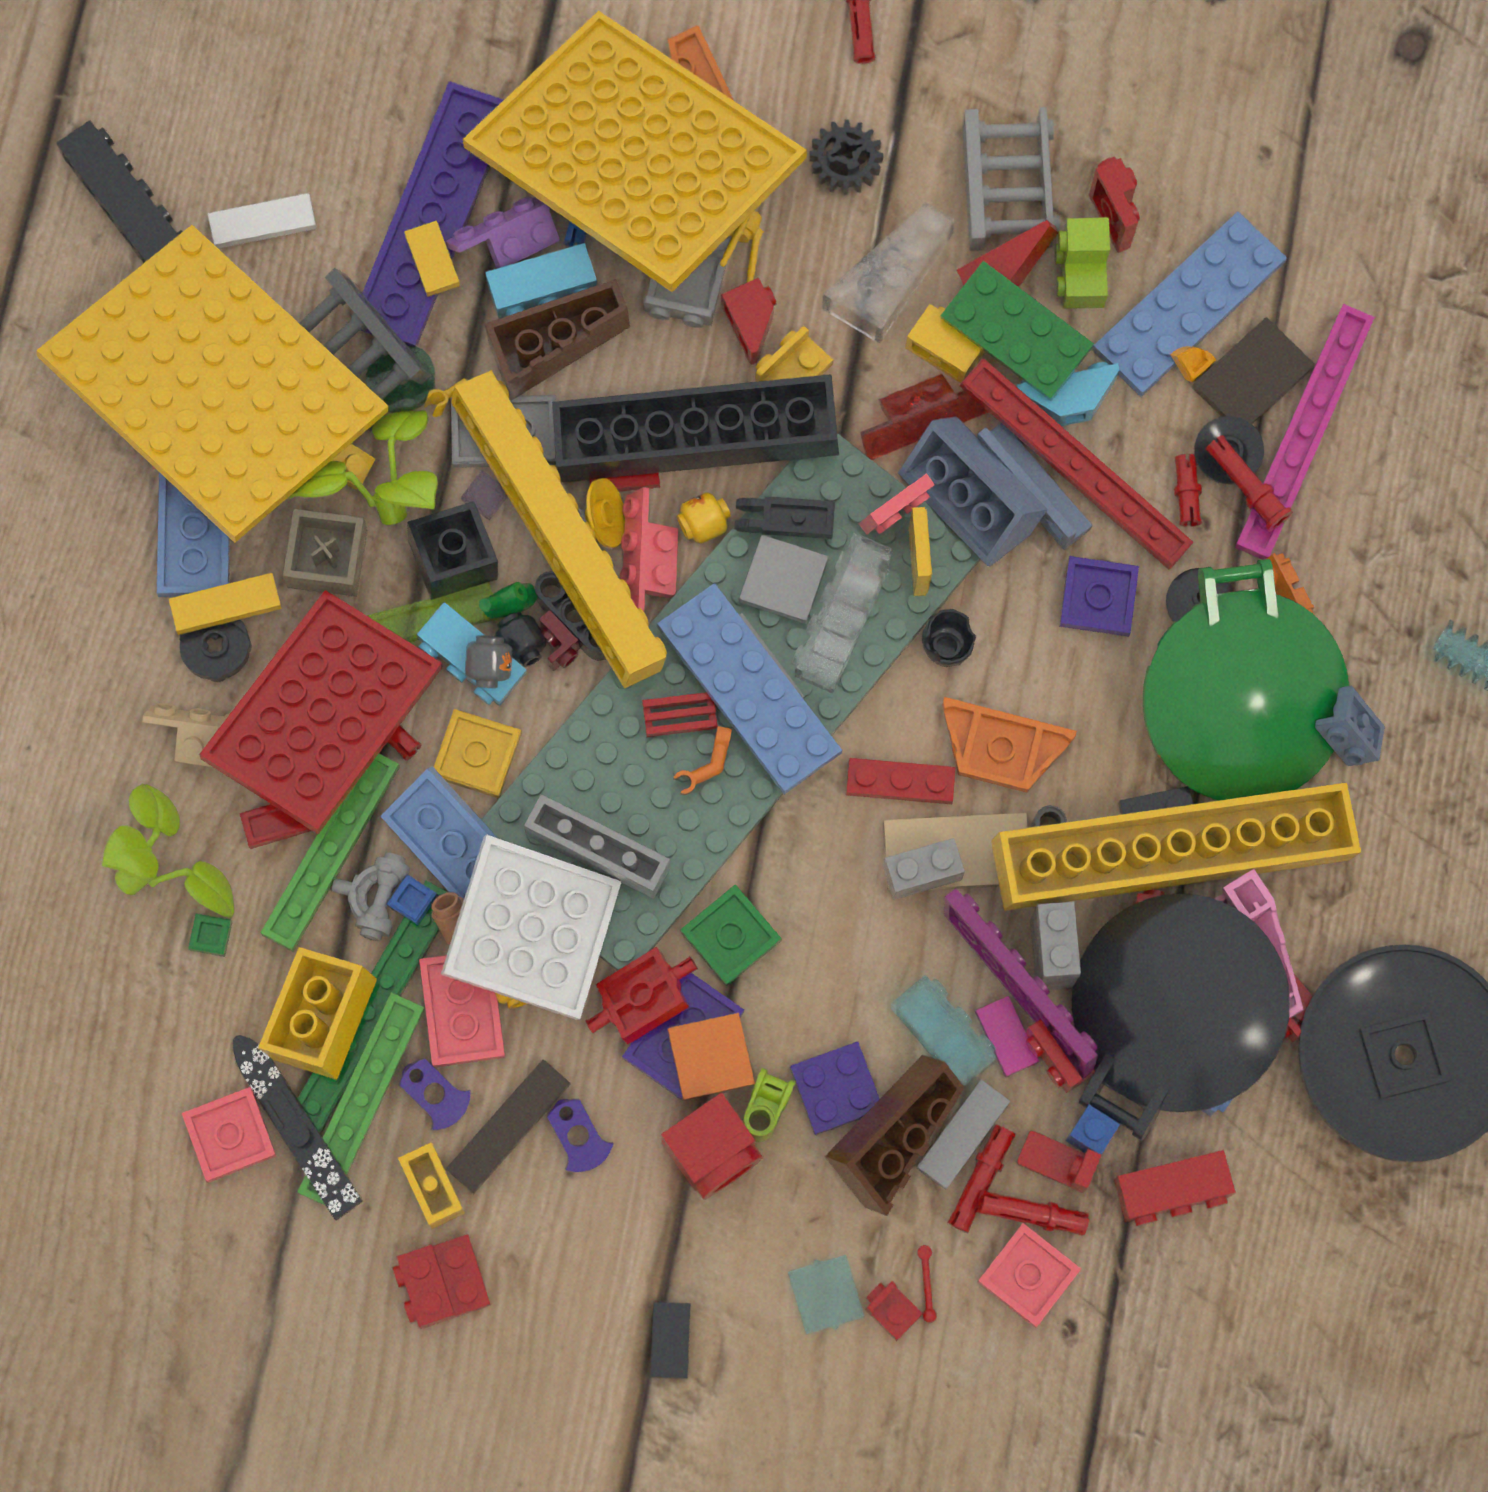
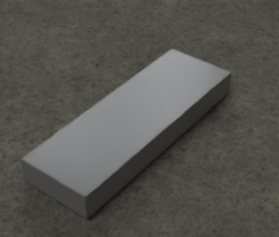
M980 1080L917 1166V1169L946 1190L1008 1106L1010 1100L983 1080Z

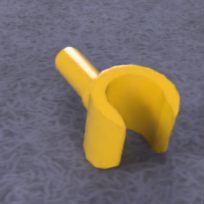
M463 378L444 391L439 389L431 390L427 396L424 408L431 404L436 405L432 416L440 417L443 415L448 400L453 396L454 387L467 380Z

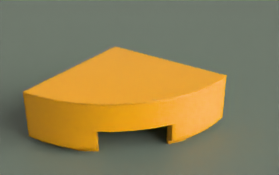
M1194 346L1181 347L1170 354L1185 380L1190 382L1197 379L1216 361V358L1210 352Z

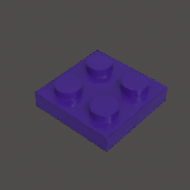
M1069 556L1059 627L1129 637L1139 566Z
M859 1042L790 1066L814 1135L861 1119L880 1099Z

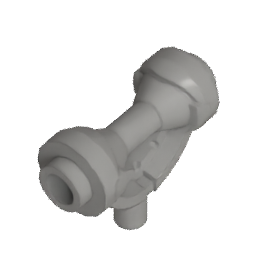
M386 852L384 857H376L374 865L355 875L353 882L337 878L334 880L332 892L348 896L347 901L356 918L355 927L361 929L360 936L374 941H381L382 936H390L392 922L388 918L387 902L390 899L392 890L409 874L410 867L404 864L406 860L404 857ZM378 882L379 886L373 905L369 907L367 904V893L373 884Z

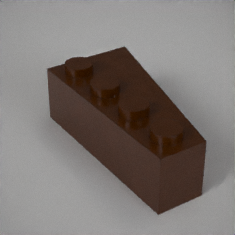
M616 279L485 323L488 342L511 401L630 327L628 308Z
M922 1055L826 1154L825 1158L865 1208L887 1216L894 1205L891 1201L899 1188L904 1189L911 1176L908 1173L918 1156H924L930 1146L928 1144L929 1138L936 1127L940 1128L965 1087L945 1061Z

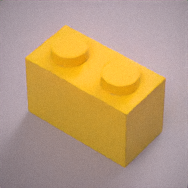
M929 304L908 334L905 348L961 383L975 368L985 351L941 319L940 315L945 308L938 307L937 309Z
M432 1142L398 1158L431 1229L465 1214Z

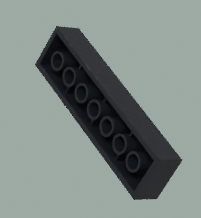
M832 374L552 402L556 467L561 482L839 455Z

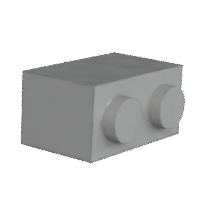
M954 838L886 857L883 863V869L893 900L962 881L965 873Z

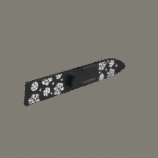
M242 1035L235 1036L233 1039V1052L243 1077L252 1088L257 1099L334 1220H339L362 1203V1198L272 1058L258 1048L259 1044L251 1038Z

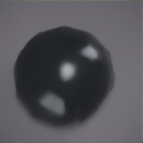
M955 609L940 610L927 622L922 633V644L927 656L937 665L943 667L958 666L971 656L976 635L971 630L969 625L970 619L966 614Z

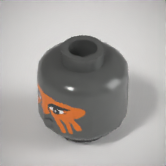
M477 635L476 641L467 644L464 671L467 677L476 680L477 687L497 688L498 681H505L510 678L513 650L510 645L504 643V637Z

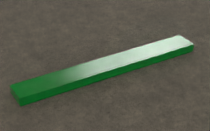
M427 880L423 884L436 892L438 897L448 893ZM432 906L419 925L405 917L403 918L371 972L377 978V981L338 1079L312 1073L297 1098L320 1134L339 1104L391 992L402 996L420 965L419 959L424 958L440 931L432 917Z

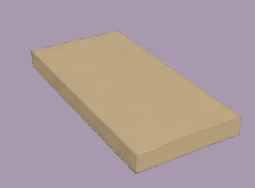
M1026 813L884 820L885 857L954 838L965 871L962 881L931 890L999 887L991 840L999 832L1027 828ZM887 882L888 892H890V888Z

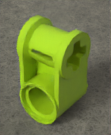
M764 1068L761 1069L750 1096L751 1100L743 1119L744 1125L755 1139V1142L766 1141L772 1136L796 1083L793 1080L786 1082L769 1075L768 1071ZM755 1115H763L768 1119L769 1127L764 1131H756L750 1126L749 1120Z

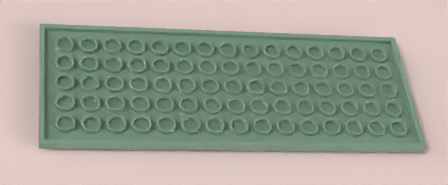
M838 433L839 455L790 460L759 496V499H765V496L835 502L832 539L762 534V532L748 533L737 531L733 527L648 626L654 637H659L666 648L667 657L661 672L624 689L611 668L481 819L498 839L605 875L526 835L524 825L542 794L670 859V869L654 899L623 883L620 885L599 955L616 971L652 950L783 795V792L715 703L717 725L732 729L724 769L719 775L695 785L691 793L687 795L680 794L682 790L691 786V781L685 776L673 780L675 774L682 770L691 772L710 763L717 729L647 737L642 700L706 692L657 628V623L715 583L739 615L743 613L805 696L804 701L830 735L833 736L923 629L929 619L934 616L981 560L924 501L918 507H925L927 509L932 577L928 593L924 596H914L908 530L911 512L906 514L903 509L899 511L902 518L881 534H878L874 529L866 535L859 525L868 515L907 487ZM764 511L746 512L740 519L763 520ZM761 535L829 556L806 624L739 602ZM707 703L651 709V713L707 706ZM701 715L652 721V725L654 727L709 720V716Z

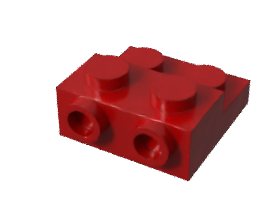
M1110 157L1099 163L1095 169L1089 197L1099 217L1109 218L1110 239L1117 252L1120 253L1131 247L1138 221L1140 220L1138 210L1135 204L1131 202L1137 186V180L1133 170L1130 167L1126 168L1121 158Z
M468 1234L434 1246L431 1244L396 1256L399 1265L392 1267L398 1287L406 1286L410 1300L404 1302V1307L409 1322L417 1321L420 1329L491 1306Z

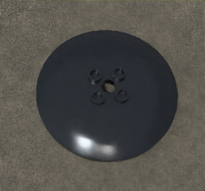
M1406 944L1389 945L1365 951L1352 957L1336 968L1321 983L1312 996L1301 1022V1033L1298 1038V1059L1306 1092L1321 1118L1335 1133L1354 1147L1373 1156L1397 1162L1411 1163L1426 1162L1450 1156L1465 1149L1488 1131V982L1477 971L1460 959L1433 948ZM1398 1046H1406L1412 1050L1414 1059L1410 1065L1400 1064L1396 1060L1395 1050Z

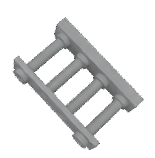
M1047 107L1039 108L1037 123L985 125V121L979 122L978 109L964 110L962 129L969 251L983 250L985 239L991 238V234H1022L1045 220L1050 221L1059 232V215H1053L1049 140L1054 138L1053 119H1047ZM1038 137L1039 155L987 157V153H981L980 142H985L986 139ZM1040 169L1041 187L989 189V185H983L982 174H987V170ZM1042 201L1043 219L991 221L990 217H985L984 206H989V202Z

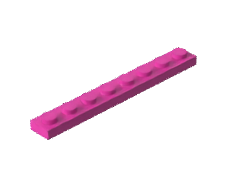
M1346 304L1342 305L1263 483H1267L1274 488V495L1285 508H1291L1375 318ZM1252 509L1235 548L1257 558L1267 559L1271 555L1284 523L1275 530L1268 532L1265 528L1266 522L1255 509Z

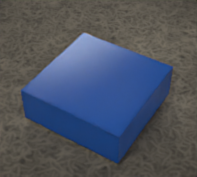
M407 874L387 902V905L408 920L419 925L438 895Z

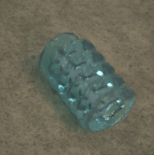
M1450 619L1432 650L1436 651L1434 662L1438 663L1444 657H1448L1447 669L1451 670L1454 666L1460 664L1459 676L1463 677L1469 671H1473L1472 683L1476 684L1480 679L1485 678L1484 690L1488 691V640L1478 646L1479 635L1476 633L1466 640V628L1463 626L1453 633L1454 621Z

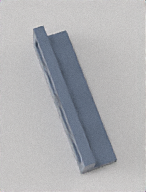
M1000 423L991 431L984 428L978 433L977 438L1048 509L1039 522L1064 550L1091 530L1092 524L1007 427Z

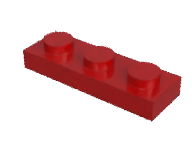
M849 758L846 795L952 805L956 767Z

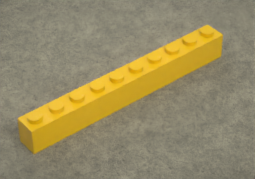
M492 370L456 385L451 404L624 689L661 672L667 657L666 648L659 637H654L648 627L649 622L646 614L633 603L627 583L623 579L619 580L613 570V562L607 551L600 549L590 523L584 522L578 513V505L571 493H566L561 485L558 470L554 465L548 464L543 455L544 452L537 437H532L526 428V420L520 409H515L509 400L506 385L503 381L496 379Z

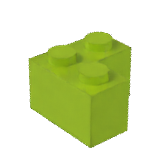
M1067 218L1064 231L1058 232V244H1055V264H1061L1062 276H1057L1056 294L1057 297H1063V309L1105 307L1108 297L1106 263L1110 253L1109 218Z

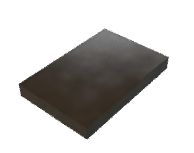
M1265 317L1194 382L1192 388L1221 417H1238L1253 425L1314 368L1315 363L1269 318Z

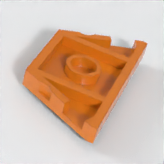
M944 697L942 704L958 775L1026 793L1072 743L1077 731L947 697Z

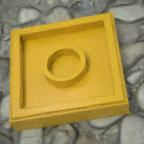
M925 507L912 508L908 528L914 596H924L929 590L932 567L927 509Z
M454 709L434 768L446 782L500 798L522 731Z

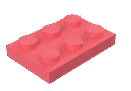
M447 955L419 959L432 1066L436 1068L505 1058L499 1004L495 992L441 975Z

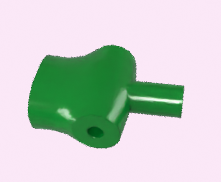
M515 582L498 590L489 597L482 598L479 601V608L491 619L505 618L513 613L523 612L532 607L537 600L536 591L530 583L521 584L520 582Z

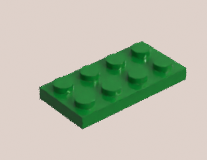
M985 261L979 265L940 315L941 319L1050 401H1052L1094 347L1093 342Z

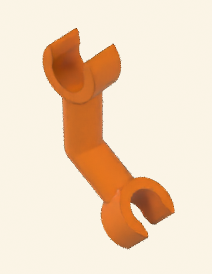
M718 726L710 763L691 772L682 770L675 774L673 780L685 776L691 781V786L680 792L681 795L691 793L695 785L722 773L732 729Z

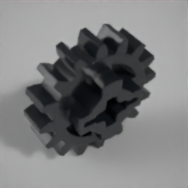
M845 119L843 127H838L836 122L833 121L831 122L830 132L821 128L819 130L820 139L813 138L811 148L813 150L809 151V161L813 162L811 173H820L818 183L822 185L828 181L830 183V192H834L837 186L842 187L844 195H847L849 187H854L857 193L861 192L863 182L871 186L873 184L872 175H880L881 166L879 164L883 163V153L878 151L881 149V141H872L874 131L870 129L864 133L862 131L863 123L861 122L853 128L850 127L849 119ZM832 143L833 149L827 151L826 155L823 156L826 148ZM869 158L866 167L860 171V164L865 163L866 159Z

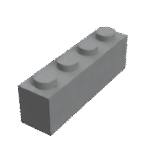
M542 794L524 825L527 836L613 879L622 881L621 883L652 899L655 898L670 869L669 858Z

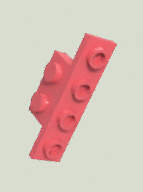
M645 487L626 495V500L623 504L625 529L621 540V547L624 552L623 567L620 572V579L627 583L633 603L643 611L645 609V594L667 599L672 598L676 594L678 528L648 522L649 488Z

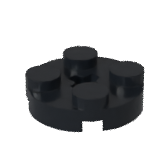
M241 620L180 634L179 638L180 654L186 667L194 675L213 682H222L226 678L238 673L245 666L252 649L248 631ZM221 637L223 639L221 643L223 649L219 652H208L209 645L207 640L212 638L216 641Z

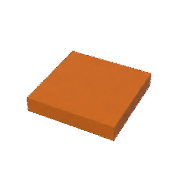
M739 1013L667 1029L683 1101L755 1084Z

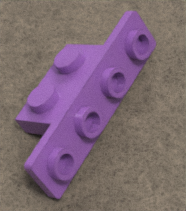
M526 197L514 202V208L508 211H498L483 218L484 222L475 227L466 226L456 230L454 237L445 242L449 249L463 252L486 240L496 268H501L514 264L560 241L549 212L550 207L536 197Z

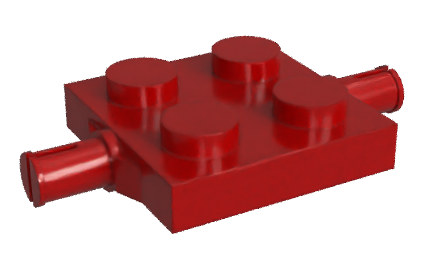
M655 947L598 982L596 986L602 997L603 1011L585 1020L588 1028L594 1034L597 1030L611 1022L617 1027L624 1042L629 1045L689 1008L681 991L680 979L698 969L694 960L689 956L684 961L671 967L663 953Z

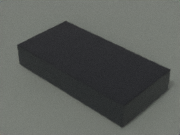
M654 1302L651 1378L688 1379L691 1303Z

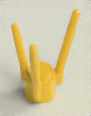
M755 210L730 234L731 239L720 261V266H726L737 243H748L751 239L752 244L746 283L754 279L759 242L764 233L759 228L762 217Z

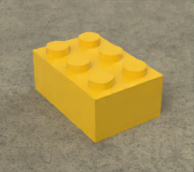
M299 947L258 1048L274 1061L337 1080L377 978L362 965Z

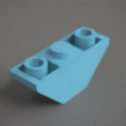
M1099 362L1090 365L1087 368L1088 370L1074 372L1052 401L1024 380L1017 384L1016 387L1058 424L1066 426L1090 421L1116 382L1120 369L1118 363L1108 365L1107 362Z

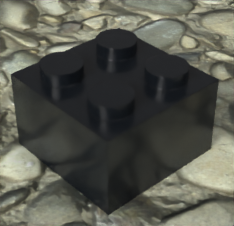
M474 501L407 522L408 542L431 600L498 579V560Z

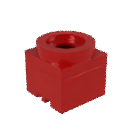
M722 1092L661 1134L662 1145L693 1190H697L703 1200L732 1184L763 1159L762 1154L755 1146V1139Z

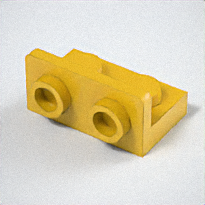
M803 326L797 332L794 330L790 331L780 342L781 348L775 354L771 355L768 353L758 362L755 367L757 370L755 382L823 375L833 365V359L809 337V330Z

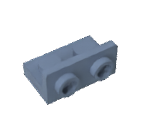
M1352 685L1339 688L1337 702L1333 708L1334 717L1317 720L1315 728L1347 766H1357L1379 761L1385 730L1384 724Z

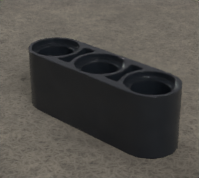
M549 571L541 574L535 583L537 602L545 612L550 610L578 639L579 647L587 656L597 661L606 660L601 649L590 644L593 636L584 621L581 620L574 623L566 619V615L570 611L576 610L555 573ZM550 585L557 586L561 590L557 596L552 598L542 594L543 589Z

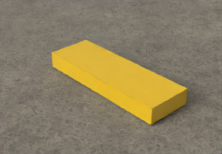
M273 573L169 598L178 635L282 609Z

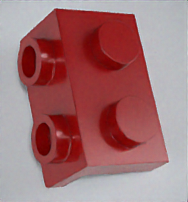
M1041 1019L1028 1027L1026 1031L1028 1036L1025 1040L1026 1044L1035 1057L1041 1056L1048 1066L1046 1072L1057 1088L1062 1086L1065 1092L1068 1093L1094 1075L1095 1070L1082 1079Z

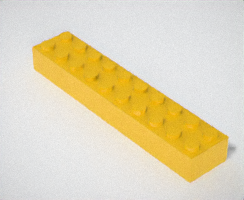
M1347 783L999 832L991 840L1004 911L1036 907L1038 904L1063 903L1241 877L1253 869L1257 874L1343 862L1349 861L1361 853Z

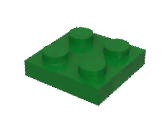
M736 884L680 929L681 934L726 987L782 941L778 933Z

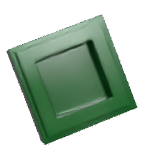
M195 914L188 949L190 951L225 957L232 921L230 919Z

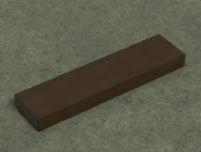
M543 1059L450 1163L446 1170L474 1194L571 1083Z

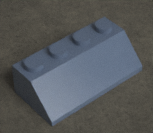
M958 417L932 420L898 472L909 485L926 473L935 485L927 491L930 498L925 502L987 566H992L1029 537L1048 510Z

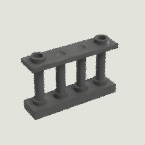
M334 268L325 277L332 285V288L329 290L331 294L299 324L310 333L338 305L344 306L347 303L354 311L350 315L352 319L323 346L334 355L361 329L365 331L368 328L375 336L372 340L373 345L356 359L348 369L359 377L381 355L387 356L390 354L396 361V364L393 365L394 370L372 390L379 398L383 400L403 380L408 381L411 379L422 385L431 376L428 370L348 275Z

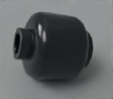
M517 612L505 617L497 624L498 630L494 636L505 638L504 643L512 647V658L522 664L523 667H528L542 658L540 653L546 647V638L534 617Z

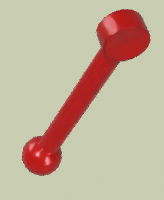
M923 1245L917 1251L919 1259L922 1260L925 1310L922 1317L924 1321L931 1323L937 1318V1313L932 1305L929 1267L932 1249L927 1245Z

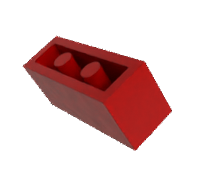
M1224 1150L1120 1175L1114 1179L1125 1223L1135 1220L1136 1226L1157 1222L1156 1215L1170 1212L1172 1218L1190 1214L1193 1212L1191 1206L1203 1203L1206 1204L1207 1209L1228 1204L1227 1197H1231L1236 1193Z

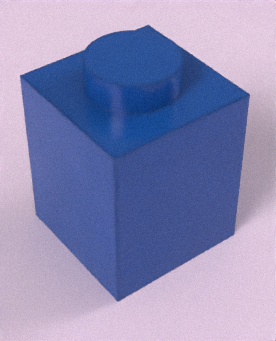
M1088 1105L1067 1137L1066 1142L1084 1153L1087 1149L1102 1154L1120 1124Z

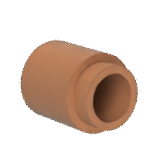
M454 892L444 893L432 903V917L448 945L451 943L464 901L462 897H458Z

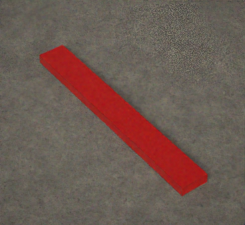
M983 358L961 382L959 386L1167 569L1170 570L1194 543L987 360Z

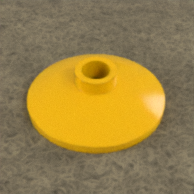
M606 478L596 479L588 489L585 519L590 523L591 529L595 532L596 539L604 547L614 548L621 544L625 529L623 501L619 491L610 480Z

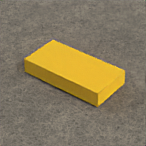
M434 221L404 231L427 297L459 287V279L438 222Z

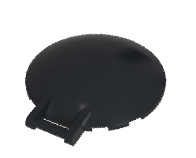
M1167 894L1152 897L1124 909L1110 919L1087 946L1080 960L1081 974L1072 988L1074 1028L1079 1034L1083 1031L1087 1033L1097 1046L1095 1050L1097 1054L1094 1067L1095 1073L1084 1090L1079 1104L1085 1108L1088 1105L1094 1107L1117 1123L1133 1131L1132 1136L1143 1141L1160 1111L1196 1112L1223 1105V1103L1246 1092L1259 1081L1278 1055L1287 1032L1290 1017L1287 974L1275 947L1262 929L1236 908L1222 901L1195 894ZM1104 1085L1143 1107L1145 1110L1140 1119L1100 1096L1099 1094Z

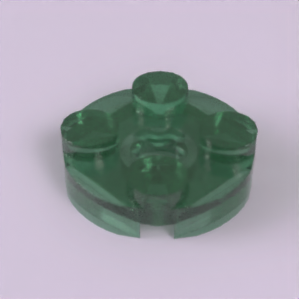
M407 345L431 376L422 385L410 379L407 383L399 384L383 399L388 405L390 413L412 411L419 408L426 402L429 392L436 387V374L433 362L429 355L420 347ZM390 354L387 356L381 355L367 369L366 384L371 390L394 370L393 365L396 364V361Z

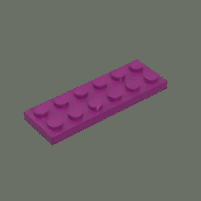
M955 888L945 896L944 916L1033 1022L1042 1020L1079 1075L1084 1079L1094 1071L1097 1058L1095 1053L1097 1046L1084 1031L1081 1034L1078 1033L1071 1024L1074 1020L1068 1010L1062 1004L1056 1006L1047 996L1050 991L1045 983L1038 976L1032 978L1024 969L1026 962L1014 948L1010 951L1001 942L1003 935L996 925L991 921L984 922L977 913L980 909L974 899L967 893L962 896L957 888Z

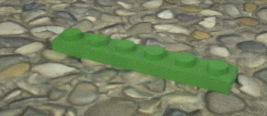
M381 754L377 755L321 832L317 834L260 932L262 936L294 952L399 770L400 766L398 763Z
M392 992L323 1136L324 1141L346 1175L349 1173L425 1010L423 1006ZM305 1175L297 1193L325 1205Z

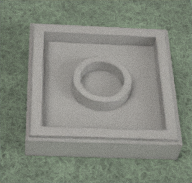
M761 535L739 602L806 624L829 556Z

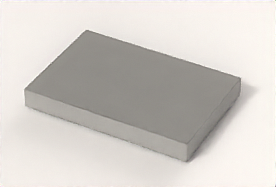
M518 396L511 401L512 405L523 413L526 420V428L532 437L535 436L540 441L544 452L543 455L548 464L556 465L552 402L556 401V396ZM451 404L453 468L490 467Z

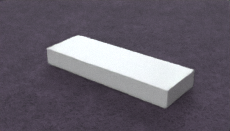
M309 193L208 213L213 243L218 249L317 229Z

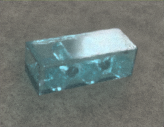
M925 975L893 1001L891 1009L928 1053L935 1059L945 1061L963 1086L966 1087L995 1062L997 1057L993 1052L996 1051V1048L984 1034L978 1036L969 1026L972 1023L971 1018L960 1006L954 1008L946 999L949 994L944 986L937 979L931 981Z

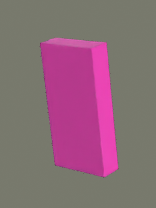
M1009 996L975 1011L1005 1078L1039 1062L1038 1058L1035 1057L1026 1044L1025 1040L1028 1036Z

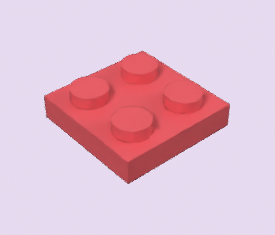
M926 473L859 523L860 527L866 535L874 529L878 534H881L902 518L899 511L903 509L908 514L912 511V508H917L929 499L930 496L927 491L935 484Z
M251 1087L182 1113L207 1183L277 1156Z
M1022 1223L978 1280V1283L1036 1328L1080 1272L1081 1268Z

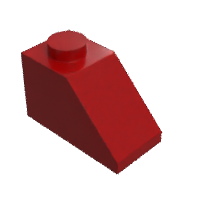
M759 277L721 294V307L751 365L757 363L773 321L774 306L777 305L771 288L769 286L764 288Z

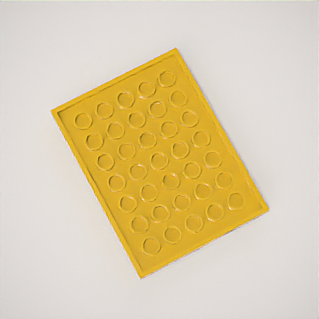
M599 10L463 138L465 149L671 292L807 159V150Z
M193 225L189 226L36 350L37 357L234 543L388 412V405Z

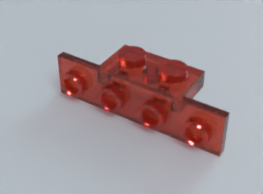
M940 374L879 399L881 410L888 421L860 432L864 452L867 457L873 460L918 442L932 420L958 417L964 423L989 412L964 390L955 393L944 375Z

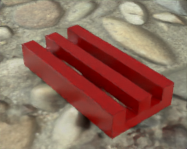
M707 692L642 700L647 737L718 728L714 701ZM707 703V706L651 713V709ZM701 715L709 716V720L654 727L652 725V721Z

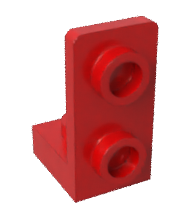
M1030 1131L1018 1157L1017 1164L1084 1193L1089 1187L1102 1154L1090 1149L1083 1153L1035 1131Z

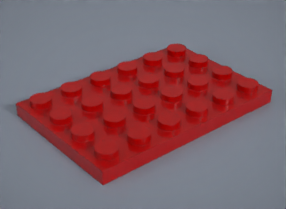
M325 590L199 753L200 759L319 834L441 671L442 662Z

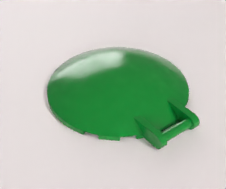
M1270 559L1257 560L1256 564L1223 569L1213 570L1212 567L1199 568L1198 582L1201 602L1193 606V609L1177 622L1174 621L1157 644L1158 648L1153 656L1151 665L1146 670L1142 701L1145 726L1155 752L1162 758L1163 762L1171 770V773L1187 787L1206 797L1220 801L1296 790L1314 777L1334 752L1333 748L1317 731L1315 725L1319 719L1334 717L1333 708L1337 702L1339 688L1349 686L1343 655L1330 631L1312 612L1302 605L1276 594L1273 565ZM1257 578L1258 588L1218 594L1216 592V584Z

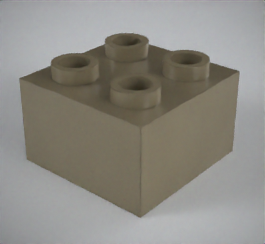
M294 509L283 570V579L287 588L324 592L326 590L331 594L357 597L368 531L364 517Z

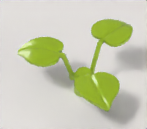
M425 410L394 412L383 416L373 425L372 433L374 438L388 440L391 482L378 485L373 496L352 472H346L344 462L330 461L289 496V499L296 496L323 497L332 495L344 488L349 480L365 497L369 507L376 506L380 521L384 525H394L402 522L408 515L405 506L434 509L435 495L438 487L436 475L429 471H413L402 475L397 480L394 448L397 440H412L425 430L428 424L427 412Z
M143 783L137 786L130 793L129 807L131 813L141 825L153 829L152 835L146 842L142 833L137 829L126 825L118 827L113 831L106 843L102 867L119 870L115 874L116 884L128 895H135L147 884L155 887L158 883L186 876L185 888L197 902L222 916L231 918L234 914L232 890L227 878L215 866L198 861L192 866V870L182 868L156 876L159 865L156 856L152 853L151 847L160 836V832L167 836H174L179 830L180 818L172 801L160 790Z

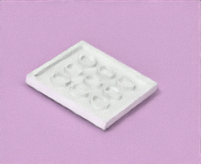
M485 835L441 975L575 1020L580 1019L622 881Z

